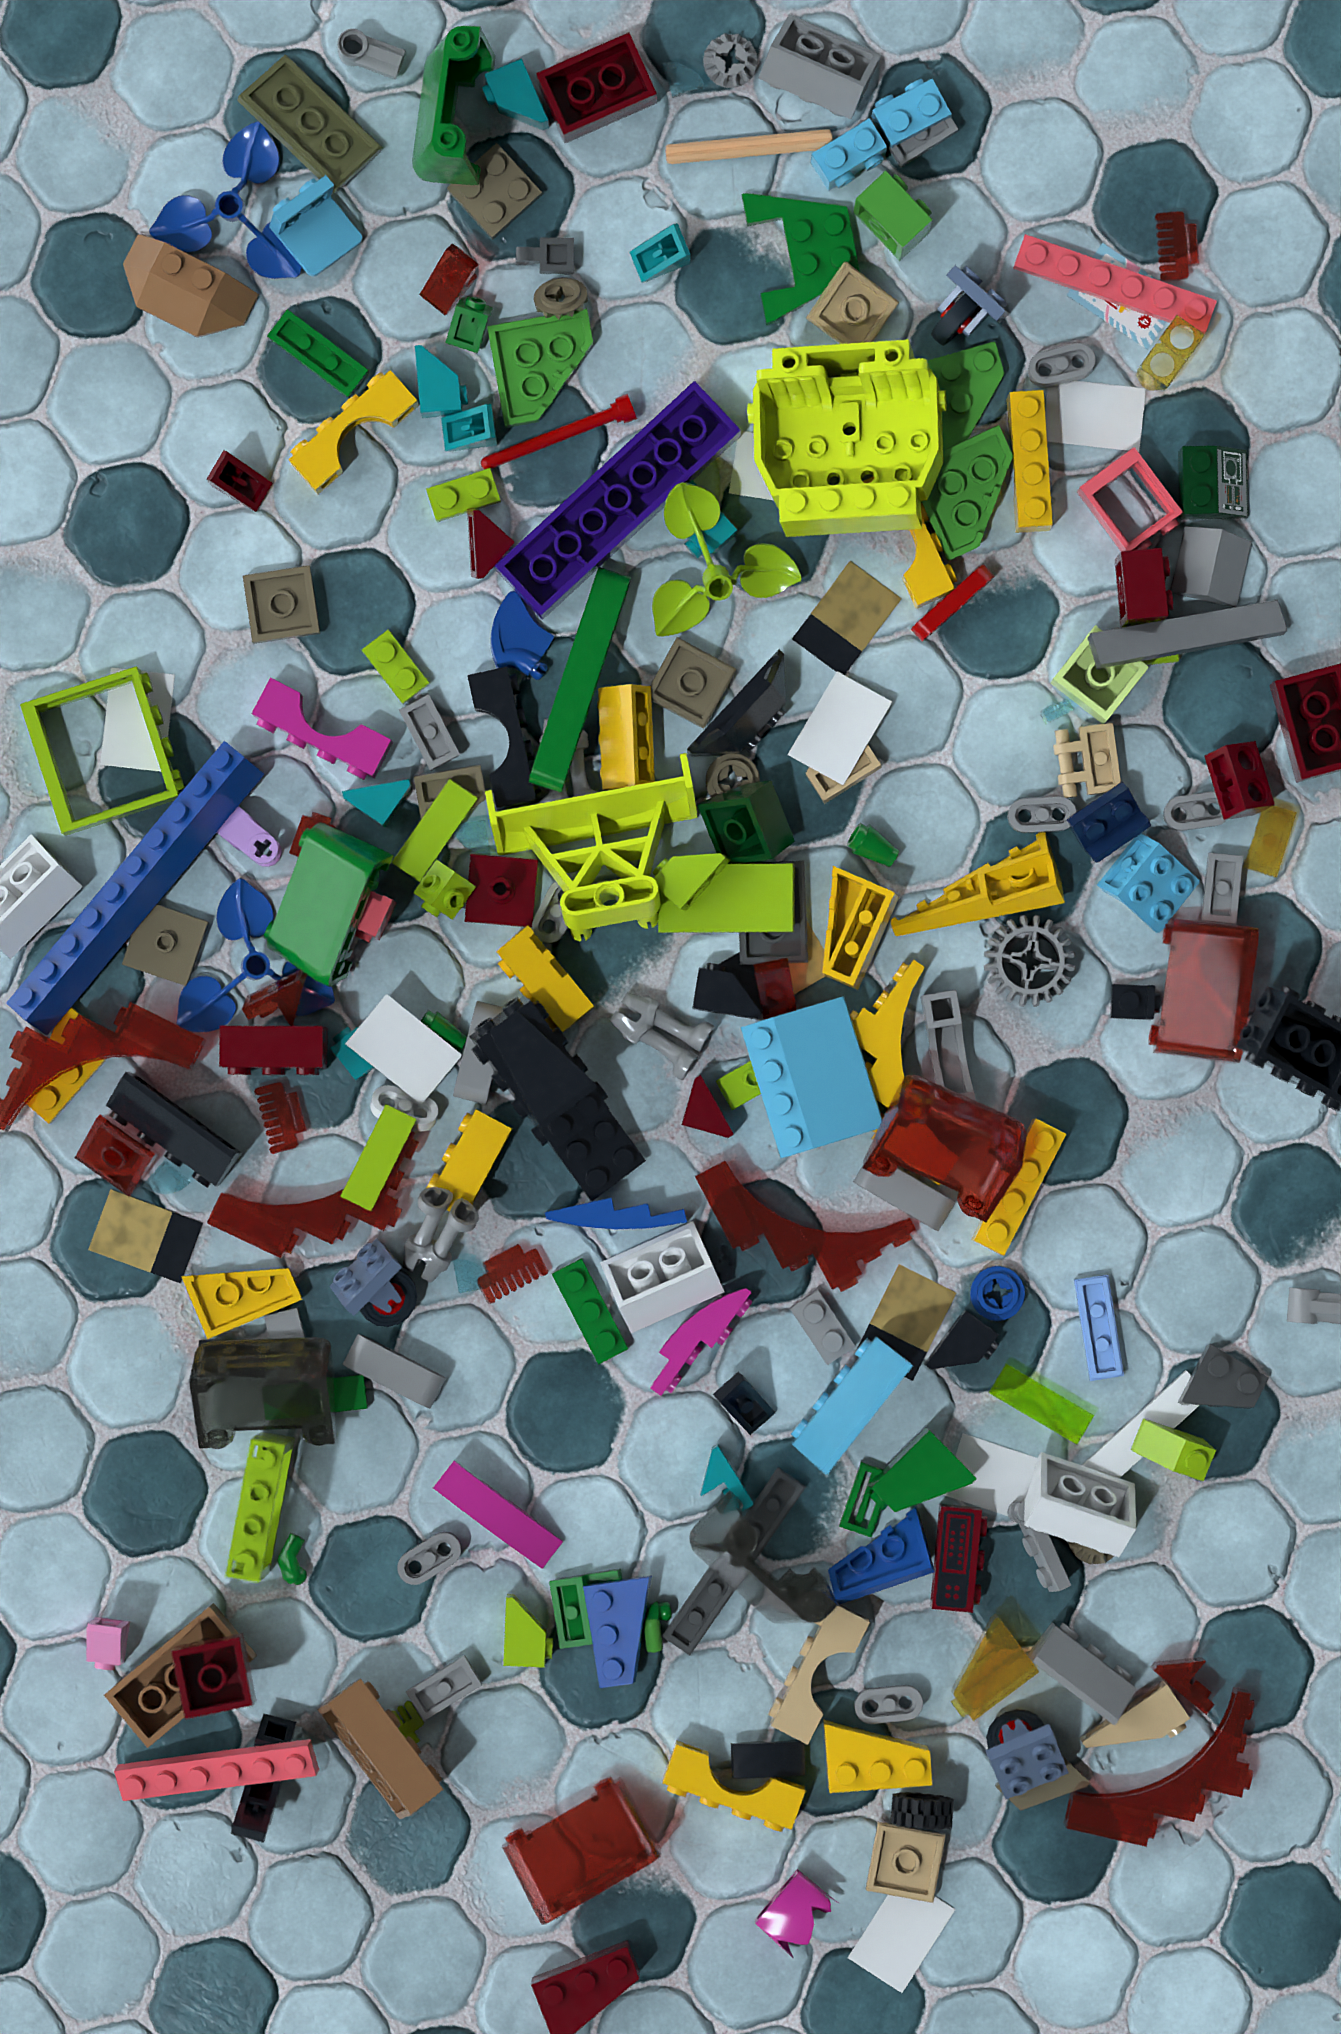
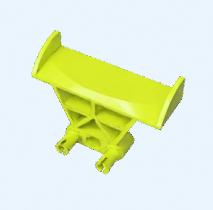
M686 753L680 754L682 777L496 812L492 790L485 791L490 824L498 856L533 850L564 891L560 899L562 916L565 925L571 929L572 938L576 941H581V934H584L585 941L588 940L592 935V928L633 920H637L638 924L645 929H648L647 922L649 921L652 928L658 924L657 912L659 911L661 901L658 885L650 877L664 824L698 818ZM650 827L648 835L645 837L608 844L602 843L601 836ZM595 838L596 846L551 854L547 849L548 846ZM641 859L638 869L628 863V861ZM603 865L622 878L592 884ZM579 871L573 881L566 874ZM609 900L618 901L616 904L612 906L603 905L606 901Z

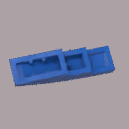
M612 1197L545 1212L547 1220L580 1227L615 1230L656 1228L687 1222L684 1209L651 1216L648 1203L615 1210Z

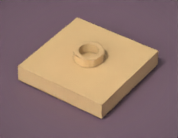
M843 262L806 319L839 344L873 342L899 302L849 263Z
M878 1821L866 1882V1891L933 1903L946 1835L944 1833Z

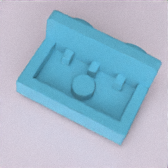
M933 78L926 82L923 79L916 80L905 87L906 92L894 98L893 95H888L875 103L876 108L872 110L871 117L874 123H878L890 148L951 117V112Z

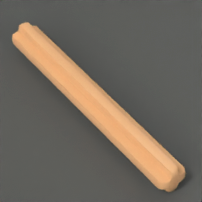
M825 129L668 144L665 152L668 164L814 151L830 143L833 139L831 130Z

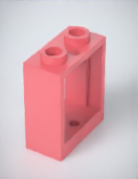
M1135 447L1080 486L1077 491L1120 551L1149 548L1152 545L1149 539L1158 532L1165 536L1180 524L1177 518L1183 513ZM1133 468L1167 515L1128 542L1098 502L1095 495Z

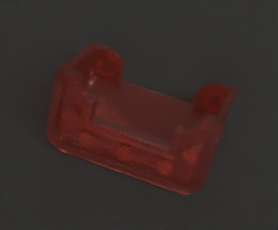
M1172 918L1171 924H1165L1162 944L1168 945L1169 958L1160 1019L1157 1025L1150 1026L1148 1045H1153V1053L1226 1064H1239L1241 1062L1243 1051L1237 1049L1236 1045L1240 1039V1033L1248 1020L1259 928Z
M907 1075L899 1085L864 1157L862 1169L879 1177H890L894 1175L898 1166H901L958 1191L957 1202L963 1213L987 1222L1022 1168L1027 1130L1014 1117L923 1077Z
M611 1776L601 1780L593 1786L596 1792L590 1798L535 1830L524 1832L521 1827L504 1837L506 1843L502 1845V1849L541 1925L555 1920L660 1858L661 1846L621 1776L614 1781Z

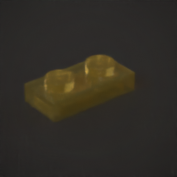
M1272 806L1260 812L1243 865L1244 869L1273 878L1277 877L1297 812L1278 806Z

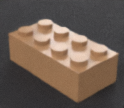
M213 1603L113 1686L104 1696L148 1748L184 1718L171 1651L176 1646L239 1633ZM245 1641L250 1663L257 1654Z
M360 1678L348 1685L317 1710L396 1816L402 1819L412 1815L444 1790L439 1784L442 1778L432 1765L426 1766L418 1755L421 1754V1750L411 1737L405 1738L398 1727L401 1724L394 1713L389 1709L385 1711L377 1700L380 1696L373 1685L368 1681L364 1683Z

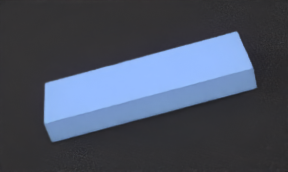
M1108 1275L1074 1279L1089 1381L1124 1376Z

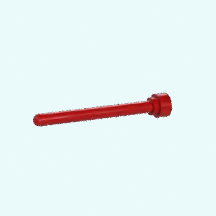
M625 394L615 398L616 402L610 404L611 408L485 456L481 460V466L483 469L495 468L615 420L617 423L624 421V424L634 421L637 417L629 396Z

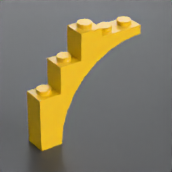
M912 960L909 965L903 962L892 977L897 983L891 992L888 993L883 990L873 1004V1007L877 1009L875 1015L863 1007L859 1013L853 1010L850 1016L860 1049L876 1059L873 1065L868 1061L865 1063L876 1101L890 1110L887 1116L882 1112L880 1113L884 1127L873 1130L875 1133L871 1139L936 1185H940L959 1157L938 1140L921 1118L909 1094L902 1068L900 1042L903 1017L912 989L925 968L917 961Z

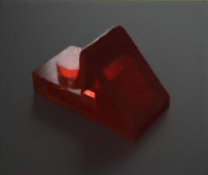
M452 243L446 248L419 295L446 316L476 280L477 275L474 272L479 264Z
M783 958L754 964V975L763 1019L766 1020L796 1011L788 959Z
M298 970L248 995L242 1006V1011L247 1019L250 1020L258 1015L260 1018H264L272 1014L279 1007L289 1025L293 1026L308 975Z
M1202 1657L1157 1661L1150 1666L1154 1672L1205 1715L1215 1705L1208 1699L1212 1694L1211 1691L1197 1680L1193 1684L1189 1683L1206 1662Z

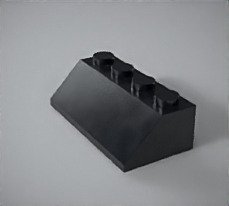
M124 1073L106 1104L112 1110L109 1114L111 1118L124 1127L128 1123L140 1130L136 1135L151 1147H154L156 1143L167 1150L164 1156L178 1167H181L183 1163L194 1170L191 1176L207 1188L210 1184L219 1186L243 1154L135 1073Z

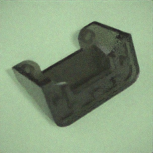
M318 1337L210 1341L197 1347L193 1359L189 1387L199 1448L222 1449L234 1440L236 1431L302 1429L303 1439L310 1444L316 1446L335 1444L337 1433L333 1357L331 1343L328 1340Z
M729 1490L691 1530L689 1541L692 1550L769 1621L777 1624L821 1622L838 1606L827 1579L816 1568H813L808 1574L804 1575L796 1574L792 1569H789L779 1580L750 1555L757 1546V1533L753 1526L743 1517L741 1509L744 1505L742 1501Z

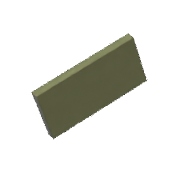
M286 54L238 96L237 101L318 179L327 175L334 184L332 191L334 194L382 150V146Z

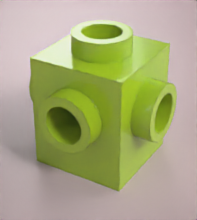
M436 859L413 893L424 900L421 905L423 909L437 918L442 913L453 920L476 886Z

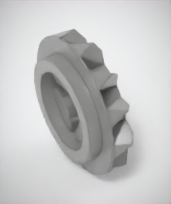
M724 33L720 37L711 40L705 50L703 58L704 69L707 76L715 84L725 88L739 87L747 83L754 75L757 67V53L751 42L739 34ZM732 48H735V58L740 63L733 64L729 68L728 73H725V61L720 58L722 55L728 56Z

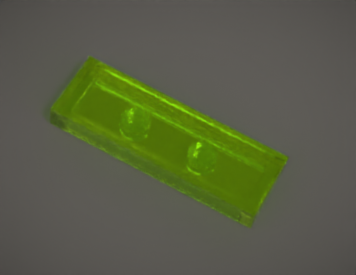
M1006 1363L988 1392L1076 1445L1094 1417L1093 1414Z

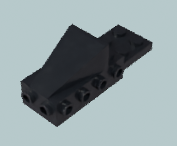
M1282 985L1280 990L1267 986L1264 993L1257 999L1256 1008L1248 1024L1243 1027L1236 1048L1247 1054L1245 1060L1262 1069L1266 1064L1273 1068L1270 1073L1272 1076L1286 1083L1297 1085L1296 1089L1313 1098L1315 1094L1322 1096L1321 1103L1339 1112L1341 1109V1018L1335 1015L1330 1018L1324 1014L1326 1011L1324 1007L1308 1000L1307 1003L1299 1000L1301 994Z
M522 996L520 999L516 997L502 1007L503 1011L493 1019L491 1017L487 1018L475 1027L474 1030L476 1032L469 1036L475 1044L471 1050L482 1065L488 1062L495 1071L491 1077L500 1090L505 1092L508 1089L515 1100L511 1105L522 1119L528 1117L535 1127L531 1129V1132L542 1146L548 1144L553 1149L589 1200L594 1201L646 1160L604 1102L608 1098L606 1092L597 1081H592L585 1074L588 1071L585 1063L577 1054L573 1057L565 1048L569 1044L566 1037L558 1027L552 1030L545 1021L549 1014L538 1000L532 1003L525 996Z

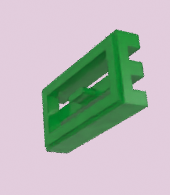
M860 1462L839 1527L870 1538L872 1537L881 1508L876 1503L867 1528L860 1526L870 1500L869 1496L873 1491L868 1484L883 1469ZM868 1471L871 1475L854 1524L848 1521L864 1474Z

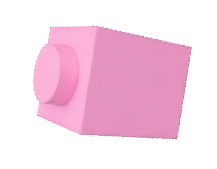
M96 1617L87 1624L86 1661L95 1662L94 1668L103 1670H115V1665L121 1666L125 1662L130 1621Z

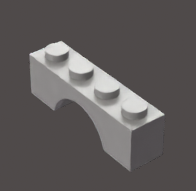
M951 990L922 995L920 998L943 1129L946 1131L980 1125L974 1089L967 1064L957 991Z

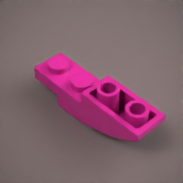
M745 1287L728 1293L712 1301L687 1319L659 1350V1353L669 1359V1361L652 1383L650 1389L662 1396L665 1390L671 1394L682 1379V1376L678 1374L685 1362L691 1366L702 1349L697 1346L700 1341H703L711 1348L716 1342L722 1346L733 1330L728 1326L735 1315L741 1318L753 1302L748 1298L751 1291Z

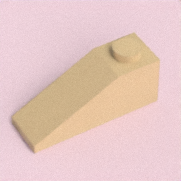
M1162 1681L1128 1704L1115 1726L1106 1719L1079 1739L1086 1748L1158 1739L1163 1738L1167 1734L1171 1738L1187 1727L1185 1722L1190 1717L1165 1681Z

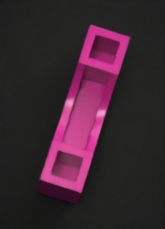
M271 677L251 713L254 717L258 718L256 725L273 734L276 729L289 734L286 740L302 749L307 744L318 749L319 751L316 756L333 765L336 760L349 765L346 771L362 780H365L367 775L375 779L393 744L391 739L362 724L353 731L341 736H326L316 732L305 720L303 714V695Z

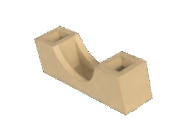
M833 1600L829 1607L822 1606L815 1620V1624L819 1625V1628L814 1637L808 1635L799 1652L804 1657L798 1668L791 1667L783 1683L788 1688L782 1699L779 1697L775 1698L768 1713L769 1716L773 1717L771 1720L772 1727L807 1745L823 1716L822 1709L815 1702L811 1693V1680L814 1671L824 1659L833 1654L842 1652L855 1653L870 1624L868 1618L841 1604L839 1605Z

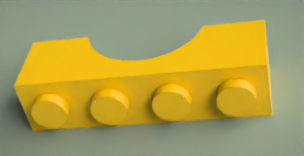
M391 370L385 375L382 372L375 375L368 382L367 386L369 389L360 397L357 394L350 397L342 405L341 408L344 411L334 420L332 417L325 419L316 428L318 432L316 436L309 442L306 439L302 440L291 450L290 453L293 456L288 459L289 462L317 494L321 493L343 473L339 452L342 441L350 430L366 422H380L395 428L419 406L418 400Z
M1044 390L1009 392L1007 412L1014 468L1013 501L1016 533L1050 531L1053 523Z
M874 476L862 482L871 483L874 479ZM922 503V529L909 530L915 543V559L902 577L916 609L948 595L955 589L953 583L957 582L951 565L949 563L944 565L940 558L939 552L943 551V548L936 533L929 534L924 523L929 518Z
M1036 1118L1032 1119L1000 1188L986 1209L971 1240L1002 1256L1005 1255L1066 1136L1064 1132Z
M678 1740L675 1742L662 1779V1783L668 1785L667 1791L682 1797H686L687 1792L699 1796V1802L706 1806L718 1809L719 1804L730 1807L732 1808L731 1814L746 1820H750L752 1816L765 1820L764 1826L779 1832H783L784 1827L792 1830L806 1791L805 1786L780 1777L769 1778L763 1785L748 1791L730 1789L720 1783L714 1776L709 1764L708 1751Z

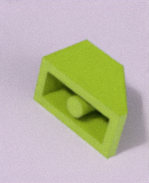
M721 853L673 856L670 860L665 858L654 869L653 874L655 877L653 879L656 881L658 889L677 907L686 911L730 862V859Z
M1144 1418L1130 1449L1173 1472L1203 1482L1216 1452L1203 1438Z
M507 1594L503 1666L544 1668L546 1659H552L553 1638H546L547 1629L514 1594Z

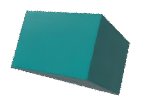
M678 223L672 224L629 251L642 283L690 264L691 254Z
M491 404L481 405L441 418L445 451L497 446L494 414Z
M407 779L342 791L345 801L385 828L412 790L411 781Z

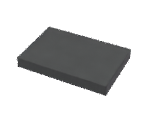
M804 861L739 863L794 864V932L739 933L740 965L808 963Z

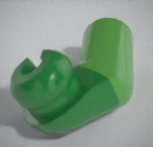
M656 1601L650 1605L643 1626L646 1650L648 1652L655 1653L663 1650L660 1620L667 1621L672 1618L671 1605L667 1601L662 1603Z

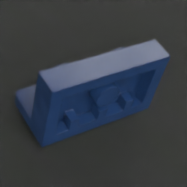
M1123 782L1067 819L1080 846L1096 863L1111 855L1151 826L1149 819L1141 812L1129 788Z

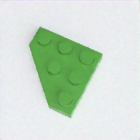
M587 309L574 311L573 317L564 315L560 320L554 315L550 318L542 316L487 326L505 428L539 422L592 347L593 339Z
M995 341L927 360L930 369L937 378L940 391L945 390L947 409L942 411L943 450L970 437L1005 374Z
M1000 425L943 450V465L928 500H921L932 528L941 543L947 561L978 548L982 541L984 531L1013 458Z

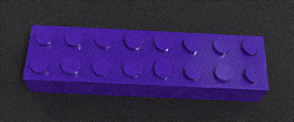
M694 380L495 565L496 571L543 620L589 578L598 567L603 565L664 508L668 494L677 484L682 482L689 483L691 480H694L740 438V428Z

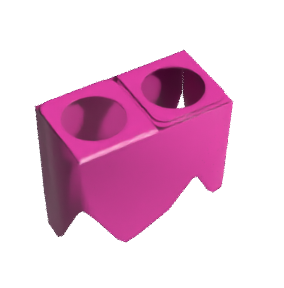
M797 1869L756 1917L755 1924L793 1958L788 1942L800 1945L809 1944L814 1927L812 1911L817 1909L825 1913L831 1912V1903L826 1897L830 1896Z

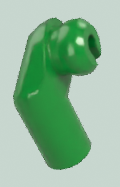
M291 1532L277 1561L283 1579L288 1584L301 1585L307 1578V1572L300 1567L297 1555L305 1539Z

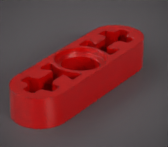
M982 564L911 628V631L923 642L982 590L995 576Z

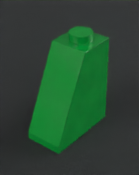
M925 1427L868 1484L874 1491L869 1497L883 1511L889 1507L894 1512H898L973 1484L977 1478Z

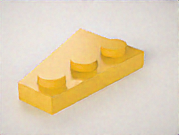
M71 1007L54 1027L23 1102L48 1124H51L116 1050L117 1046Z
M290 1268L181 1276L207 1339L303 1300Z

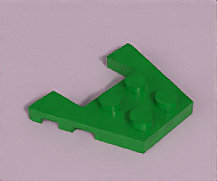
M750 193L741 194L747 226L778 220L782 221L795 285L790 288L761 293L766 325L773 324L781 317L798 310L806 303L821 296L843 262L849 263L860 272L847 206Z

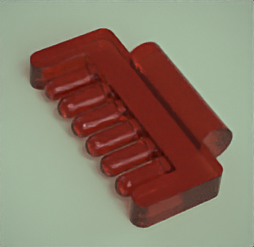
M1182 211L1157 213L1155 215V221L1158 222L1156 229H1172V231L1157 232V238L1173 237V239L1158 240L1157 245L1159 247L1174 246L1158 249L1159 255L1174 254V256L1159 257L1158 262H1175V264L1159 266V271L1164 272L1160 274L1159 279L1162 282L1187 280L1189 277L1188 266L1199 265L1196 224H1185Z
M282 1082L258 1087L254 1090L255 1095L272 1092V1094L257 1099L259 1104L274 1100L272 1103L259 1107L261 1112L276 1109L275 1111L262 1114L261 1118L263 1120L278 1117V1119L265 1122V1128L281 1126L266 1131L268 1137L283 1134L269 1138L268 1143L270 1145L285 1141V1143L270 1147L269 1151L272 1154L299 1147L297 1134L307 1131L297 1092L286 1094Z
M516 1244L482 1262L486 1274L478 1277L476 1282L487 1303L492 1304L496 1300L495 1297L497 1299L502 1298L496 1282L499 1284L503 1294L507 1296L510 1291L503 1278H505L511 1291L515 1292L517 1286L511 1274L517 1285L522 1288L525 1284L518 1270H520L527 1284H530L532 1279L526 1266L534 1280H538L539 1275H547L548 1270L537 1249L524 1253L521 1246Z

